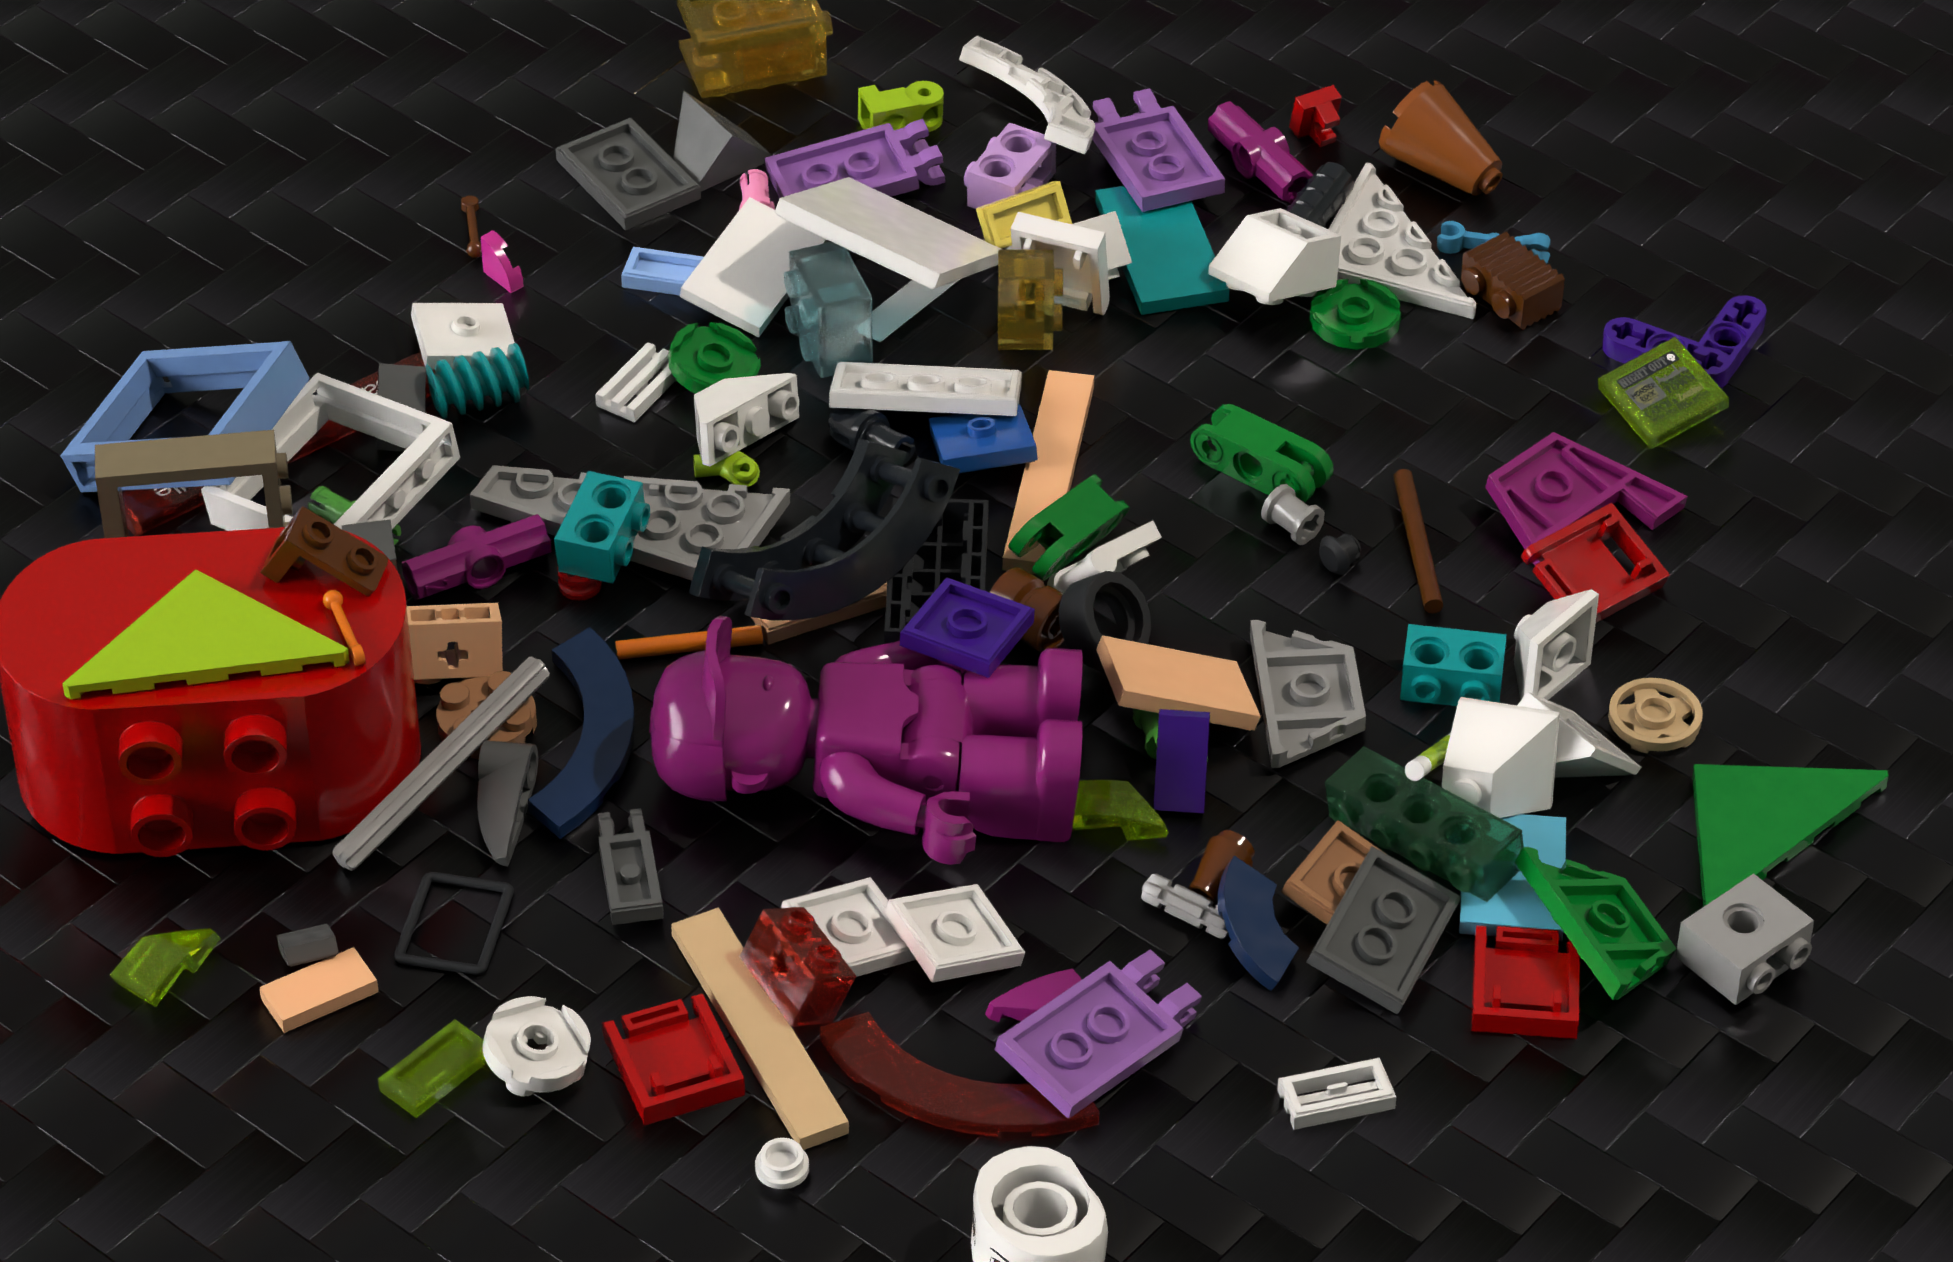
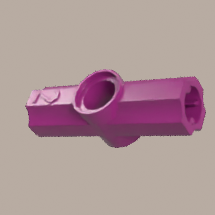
M1231 101L1219 105L1214 114L1208 118V131L1231 152L1233 163L1240 175L1246 179L1257 176L1281 200H1286L1291 205L1297 196V192L1302 191L1307 184V179L1311 178L1313 174L1290 154L1287 140L1282 132L1276 127L1264 130L1241 107L1235 106Z
M538 514L488 532L480 526H467L458 530L450 538L448 546L401 562L402 573L407 583L408 591L415 601L466 582L473 588H488L502 578L506 568L551 553V540L545 523Z

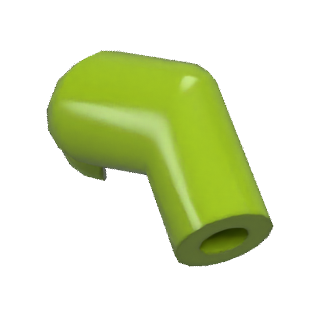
M740 451L710 467L702 464L700 454L693 455L695 478L721 476L732 484L747 485L748 487L756 483L760 475L757 463Z

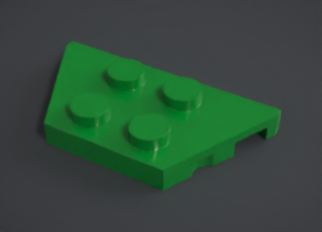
M1523 847L1514 863L1612 1000H1619L1669 963L1677 948L1626 878L1605 871H1595L1583 864L1568 859L1565 860L1561 868L1542 863L1537 849Z

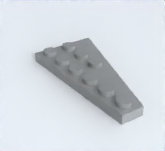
M493 465L471 492V509L511 522L538 514L545 523L547 533L556 536L587 473L581 472L579 479L553 477L550 470ZM624 476V479L643 482L645 503L650 505L648 525L644 532L638 531L634 539L633 553L630 561L692 581L702 546L715 549L759 547L790 504V489L773 488L772 494L748 493L747 485L729 484L728 491L702 489V486L697 481Z

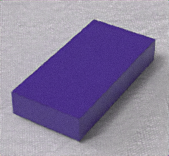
M1159 709L1154 810L1204 813L1210 712Z

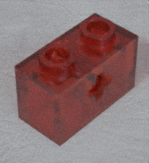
M804 907L763 909L739 956L790 1026L832 1023L856 978L855 973L842 958L839 950L833 946L815 922L814 917Z

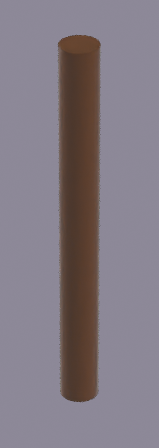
M1400 469L1394 474V482L1423 606L1426 612L1437 613L1443 608V601L1412 472L1408 469Z

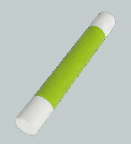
M1451 733L1406 764L1405 774L1410 780H1420L1444 763Z

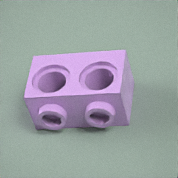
M1008 123L997 137L991 138L986 150L976 162L972 161L966 169L964 186L967 187V206L975 209L1047 184L1056 173V143L1044 139L1045 134Z

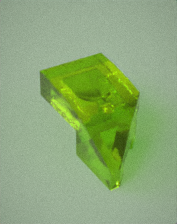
M1079 781L1073 820L1074 830L1121 826L1127 841L1167 837L1168 830L1164 821L1128 781Z
M196 929L144 936L122 959L110 976L118 985L156 1007L182 971L186 968L195 973L221 938L211 929Z

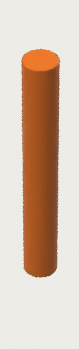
M761 625L732 628L731 648L763 644ZM707 631L615 641L616 656L618 660L704 651L706 649Z

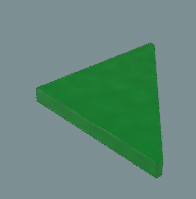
M1694 764L1692 779L1703 907L1753 873L1761 880H1764L1768 871L1782 861L1788 862L1811 845L1814 842L1815 836L1829 826L1835 827L1859 809L1861 802L1874 792L1879 793L1886 789L1889 776L1888 770Z

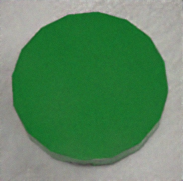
M1349 279L1337 280L1336 287L1317 291L1316 295L1313 296L1309 318L1313 331L1324 341L1335 346L1355 350L1374 348L1388 342L1398 332L1401 321L1398 297L1387 287L1372 280L1360 279V284H1348Z
M710 322L709 327H697L698 323L687 325L676 333L668 352L669 369L676 381L695 394L722 379L758 376L761 367L760 358L758 359L755 354L757 348L752 340L738 329L722 323Z

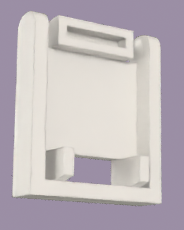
M1018 212L1011 226L1017 294L1027 296L1031 289L1032 281L1038 280L1035 285L1036 299L1087 311L1093 298L1094 313L1104 315L1110 299L1105 232Z

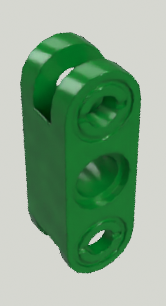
M1232 404L1220 406L1212 415V425L1203 424L1191 434V447L1200 461L1267 495L1276 487L1287 484L1295 490L1296 497L1305 503L1314 495L1315 488H1320L1334 472L1333 463L1323 448ZM1208 440L1212 441V444L1216 447L1217 451H1214L1209 447L1207 443Z
M1096 474L1088 477L1032 517L1010 541L1008 548L1017 557L1024 556L1039 544L1046 549L1032 568V571L1042 581L1050 578L1106 537L1130 510V507L1123 500L1115 502L1101 488L1103 481Z

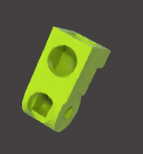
M917 81L910 84L907 88L901 87L880 92L876 85L861 87L858 92V121L864 130L890 123L893 130L904 128L913 121L923 119L928 131H934L943 122V89L938 84L930 81Z

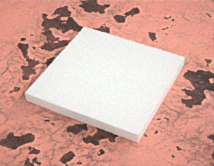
M850 177L781 197L774 212L778 217L931 289L999 265L1004 250Z

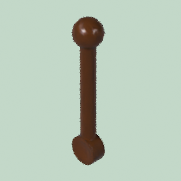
M468 195L461 199V209L467 213L470 243L467 245V253L472 258H478L482 256L475 213L479 209V200L476 196Z

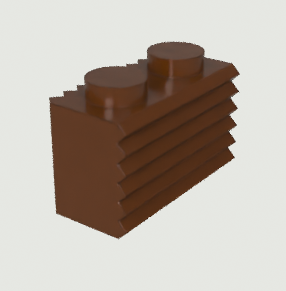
M1507 231L1463 253L1461 282L1464 288L1471 295L1478 294L1492 305L1499 317L1510 319L1524 330L1527 325L1531 326L1534 321L1538 323L1541 318L1545 319L1548 314L1552 315L1554 311L1558 312L1562 307L1565 281L1563 274H1558L1556 269L1552 270L1550 264L1546 265L1544 259L1540 260L1538 254L1534 255L1532 250L1528 251L1526 245L1522 246L1520 241H1515L1514 236L1510 237Z

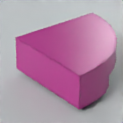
M492 230L481 236L483 272L507 291L513 293L524 287L522 272L519 265L512 268L508 257L503 251L504 248L508 247L507 243L497 232Z

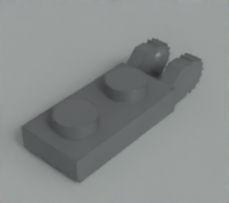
M641 808L629 811L628 825L630 833L615 835L614 822L609 812L598 814L600 831L599 851L612 925L664 918L650 832L645 831Z

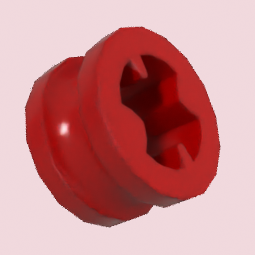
M557 567L559 591L563 596L571 600L580 601L590 599L600 592L602 581L562 573L558 571Z

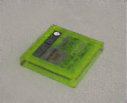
M1676 337L1598 378V389L1650 449L1657 447L1729 407V397Z

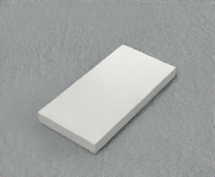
M839 362L837 363L829 392V407L1017 416L1022 372L1008 369Z

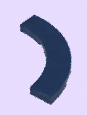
M590 627L552 649V662L573 684L583 704L584 722L580 740L575 752L562 771L541 791L528 799V812L559 839L580 826L601 806L603 796L609 791L614 782L620 780L630 758L634 741V706L632 691L626 673L607 643Z

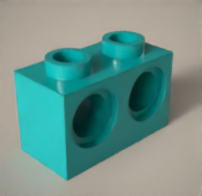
M592 471L587 472L554 538L559 572L613 584L621 566H627L631 560L634 539L638 531L644 532L649 522L650 505L645 503L643 482Z
M1408 624L1400 700L1457 706L1459 699L1465 697L1499 703L1507 634Z

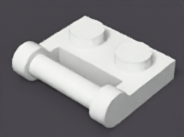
M1154 521L1148 522L1097 547L1079 562L1055 573L1049 578L1047 586H1051L1064 593L1072 583L1105 571L1122 573L1127 570V567L1150 556L1146 547L1161 539L1162 536Z

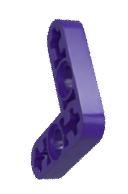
M1747 295L1733 297L1725 304L1699 342L1627 317L1615 318L1605 325L1602 348L1608 357L1636 368H1640L1659 358L1660 356L1656 355L1655 352H1670L1673 350L1680 359L1654 374L1665 378L1664 375L1668 377L1675 370L1672 365L1677 370H1680L1678 367L1684 366L1689 372L1683 374L1681 371L1679 373L1681 377H1677L1680 382V378L1684 381L1686 379L1688 384L1684 383V385H1689L1691 388H1698V385H1700L1698 382L1702 384L1700 387L1702 390L1700 391L1707 390V392H1713L1722 389L1728 383L1763 333L1767 309L1766 305L1755 297ZM1737 320H1743L1742 326L1737 324ZM1728 340L1735 342L1737 345L1727 347L1719 345L1716 341ZM1691 373L1696 378V380L1691 378L1689 380L1685 375L1691 376L1689 374Z

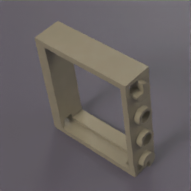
M274 430L95 445V480L104 537H129L121 487L262 475L269 528L286 527L289 522H285V515L293 514L290 485L281 486L280 479L288 478L286 452L277 453Z

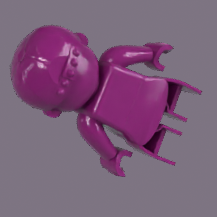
M718 616L712 620L707 630L706 649L683 656L668 665L655 689L649 733H651L652 757L658 776L672 790L687 797L716 802L727 801L728 790L737 791L742 794L770 791L792 781L801 772L807 758L814 759L812 785L814 792L818 796L828 798L843 813L881 828L915 836L920 828L923 829V849L930 858L939 863L948 865L960 864L968 852L975 850L976 835L973 832V828L989 836L1013 839L1065 842L1071 838L1082 754V722L1078 721L1082 686V650L1047 648L1040 654L1038 666L999 665L992 675L987 678L900 646V641L852 651L840 656L835 662L824 665L820 673L818 698H811L807 682L802 674L792 665L761 657L731 655L732 620L729 617Z

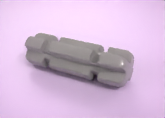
M1151 874L1148 880L1144 882L1141 895L1144 902L1158 909L1164 905L1166 906L1165 912L1199 929H1202L1204 925L1207 927L1205 930L1207 933L1219 939H1226L1229 936L1223 916H1219L1218 905H1216V908L1212 907L1214 903L1212 900L1179 884H1175L1172 887V881L1159 874Z

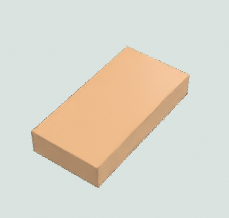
M354 947L259 987L261 1000L284 1033L378 993L377 979Z

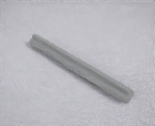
M531 656L514 670L333 848L332 854L341 867L352 871L370 856L485 740L549 679L550 672L545 667L543 661Z

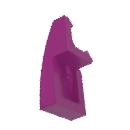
M1073 969L1058 971L1036 978L992 1000L988 1005L985 1015L996 1022L1008 1017L1022 1021L1082 979Z

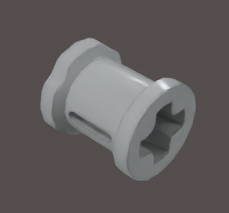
M1287 484L1276 487L1266 498L1261 510L1262 519L1269 524L1277 523L1291 533V539L1298 545H1304L1313 539L1324 523V510L1317 505L1309 506L1296 497L1295 490Z

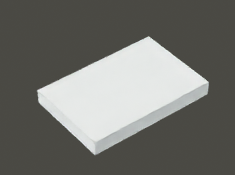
M749 197L682 285L680 297L759 338L803 278L792 279V265L816 260L825 249L827 239L776 216L777 214L774 213V209Z

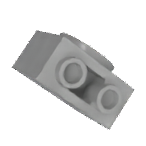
M1753 873L1681 922L1676 958L1733 1004L1737 1005L1753 993H1762L1769 987L1773 979L1789 968H1798L1806 961L1812 949L1810 942L1814 920Z

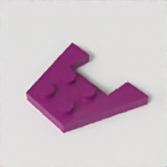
M1555 432L1491 473L1485 486L1524 550L1531 544L1611 502L1613 504L1619 502L1653 530L1684 509L1688 497ZM1538 560V561L1534 562L1533 564L1536 565V564L1540 563V561Z

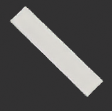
M911 280L855 324L853 328L878 342H882L959 280L935 289L928 288Z

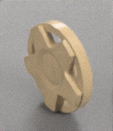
M1641 678L1622 685L1611 697L1608 712L1609 724L1613 731L1622 740L1630 744L1631 749L1643 753H1648L1649 751H1670L1681 747H1688L1700 731L1703 715L1699 700L1689 689L1679 683L1663 678ZM1658 692H1664L1675 697L1667 698L1665 696L1660 695ZM1634 694V703L1620 704L1624 699ZM1693 715L1694 720L1689 726L1684 720Z

